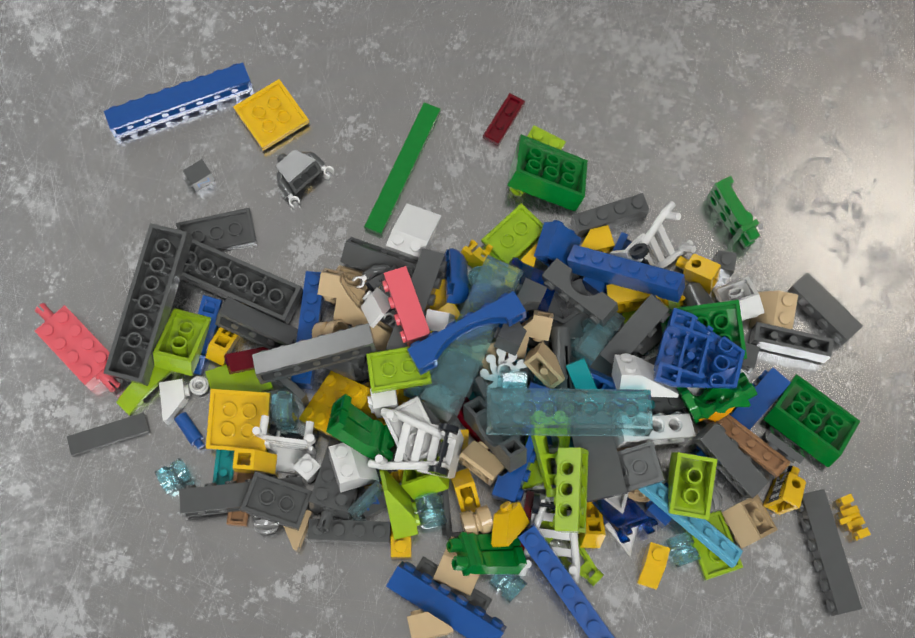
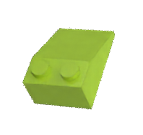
M174 308L153 351L154 367L193 376L205 343L211 317Z
M671 452L668 472V513L709 520L717 459Z
M403 470L401 486L413 500H417L449 489L450 479L417 472V470Z
M379 469L394 540L417 535V526L420 525L415 501L411 502L410 495L387 470Z

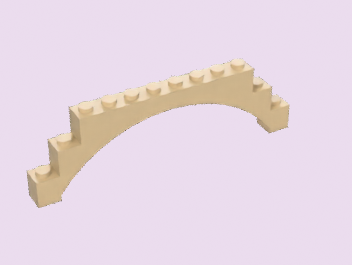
M324 268L321 271L317 295H322L324 299L328 300L337 298L333 321L342 320L347 326L352 324V327L359 324H367L368 321L361 309L362 303L354 295L343 278L344 272ZM534 310V314L521 324L527 332L517 352L516 360L525 359L529 337L537 342L549 341L553 313ZM380 320L374 328L371 326L370 328L373 333L376 350L385 351L393 328ZM496 338L468 344H450L437 360V367H439L448 351H453L479 364L477 374L482 369H487L489 374H493L490 369V363L486 361V357L489 354L494 355L496 365L498 366L499 356L496 353L498 348L494 347Z

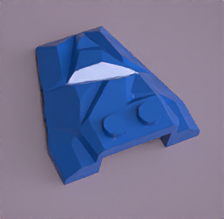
M674 308L669 317L667 327L662 334L653 368L655 371L654 381L671 387L736 388L745 350L725 336L722 338L713 332L711 326L708 325L706 327L697 320L698 317L694 314Z

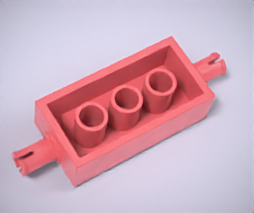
M45 303L39 305L44 311L37 306L35 312L45 322L35 332L78 379L90 390L94 389L100 382L110 392L116 390L111 383L118 389L120 383L114 377L104 374L110 352L65 305L55 314Z

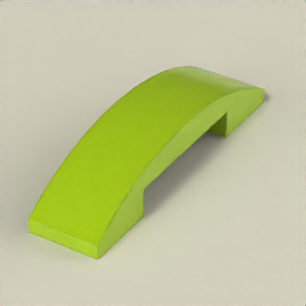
M154 367L148 386L132 382L116 403L131 416L144 403L143 400L159 385V382H162L171 373L174 374L175 372Z

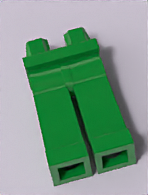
M730 175L715 183L707 198L729 232L733 235V241L735 243L740 241L745 249L756 242L755 240L760 237L756 229L759 222L757 219L753 220V215L745 210L732 188L735 181Z
M344 394L333 403L326 432L362 455L369 457V459L375 460L377 455H382L389 462L393 458V452L388 449L394 446L395 441L390 434L387 424L384 426L382 422L370 418L351 404L352 398Z
M461 532L458 538L449 539L446 544L449 553H457V556L453 557L451 563L453 570L462 571L463 576H469L470 573L519 574L526 566L527 561L523 549L520 547L521 543L518 536L509 546L493 547L491 544L492 534L477 535L475 533L467 534V532Z

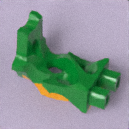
M744 372L740 373L737 387L734 389L705 388L706 390L702 395L695 396L687 387H677L680 397L695 423L704 419L716 422L731 413L735 407H750L749 399L758 395L752 383H749ZM708 401H715L714 403L706 404Z

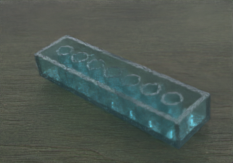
M487 255L457 322L463 319L467 313L480 310L484 304L495 302L502 294L515 292L524 271ZM500 324L476 328L453 341L441 354L437 362L438 366L435 367L431 375L432 384L426 386L421 400L458 417Z
M486 389V435H625L649 437L653 430L651 390Z

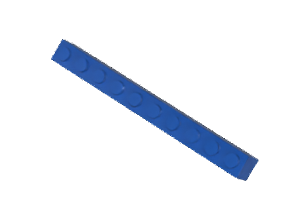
M774 367L769 372L766 369L758 377L760 382L757 385L753 383L758 395L749 399L751 406L735 407L736 409L729 413V415L749 430L791 384ZM697 446L696 448L699 451L695 455L707 457ZM651 500L645 504L647 509L644 513L661 528H664L672 519Z

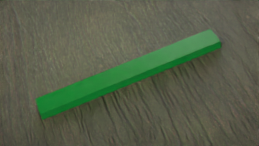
M425 102L423 103L366 221L364 229L382 236L441 112L440 108Z

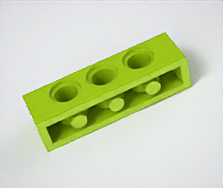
M581 447L558 448V453L555 457L557 474L555 475L556 494L554 496V505L556 508L553 526L557 532L586 533L589 451ZM573 465V471L569 474L568 469ZM572 486V493L568 495L567 490ZM571 506L572 512L567 516L566 511Z

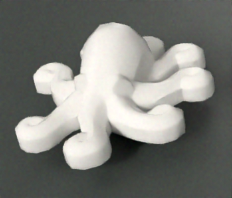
M498 348L496 350L499 356L498 366L496 365L494 355L489 354L486 357V361L490 363V369L493 374H489L487 369H482L480 376L486 380L493 381V383L487 386L491 395L495 393L494 388L501 385L500 396L506 399L510 396V393L507 391L508 384H514L519 381L521 383L527 382L525 374L513 376L521 368H526L524 360L521 359L514 366L512 362L517 359V354L514 356L508 353L509 358L505 360L506 352Z

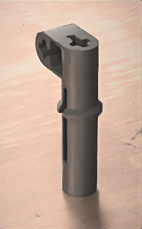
M570 327L551 328L552 352L556 355L565 380L554 388L556 415L584 416L586 413L579 396L574 395V385L566 368V365L572 362ZM578 404L581 405V407L575 408V405Z

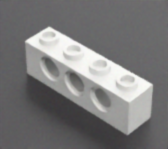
M675 412L670 415L658 413L653 416L641 414L630 418L629 415H623L618 417L617 421L611 425L616 448L634 447L653 441L654 445L687 443L696 436L690 414H682V412Z

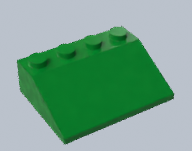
M521 134L509 171L507 186L554 203L565 209L576 211L585 198L588 160Z
M739 300L677 308L694 314L698 317L697 320L706 327L708 325L711 326L713 332L722 338L725 336L745 350L743 360H747ZM671 308L668 313L670 315L674 308ZM669 317L663 324L661 323L662 333L667 327Z
M796 374L790 381L791 384L779 396L763 420L829 468L842 455L860 420Z

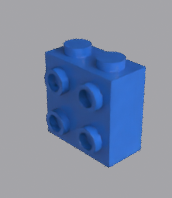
M561 221L544 222L534 257L548 267L556 258L568 266L567 259L574 245H580L581 238L575 234V231L564 226V223Z

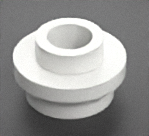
M195 376L191 379L189 387L193 394L203 395L209 389V382L203 376ZM198 383L203 384L202 388L197 389L196 385Z

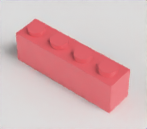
M404 266L385 272V280L382 281L385 293L389 292L390 294L388 298L390 308H395L396 314H394L396 325H401L402 331H400L402 342H407L409 347L416 341L425 340L431 333L407 267Z

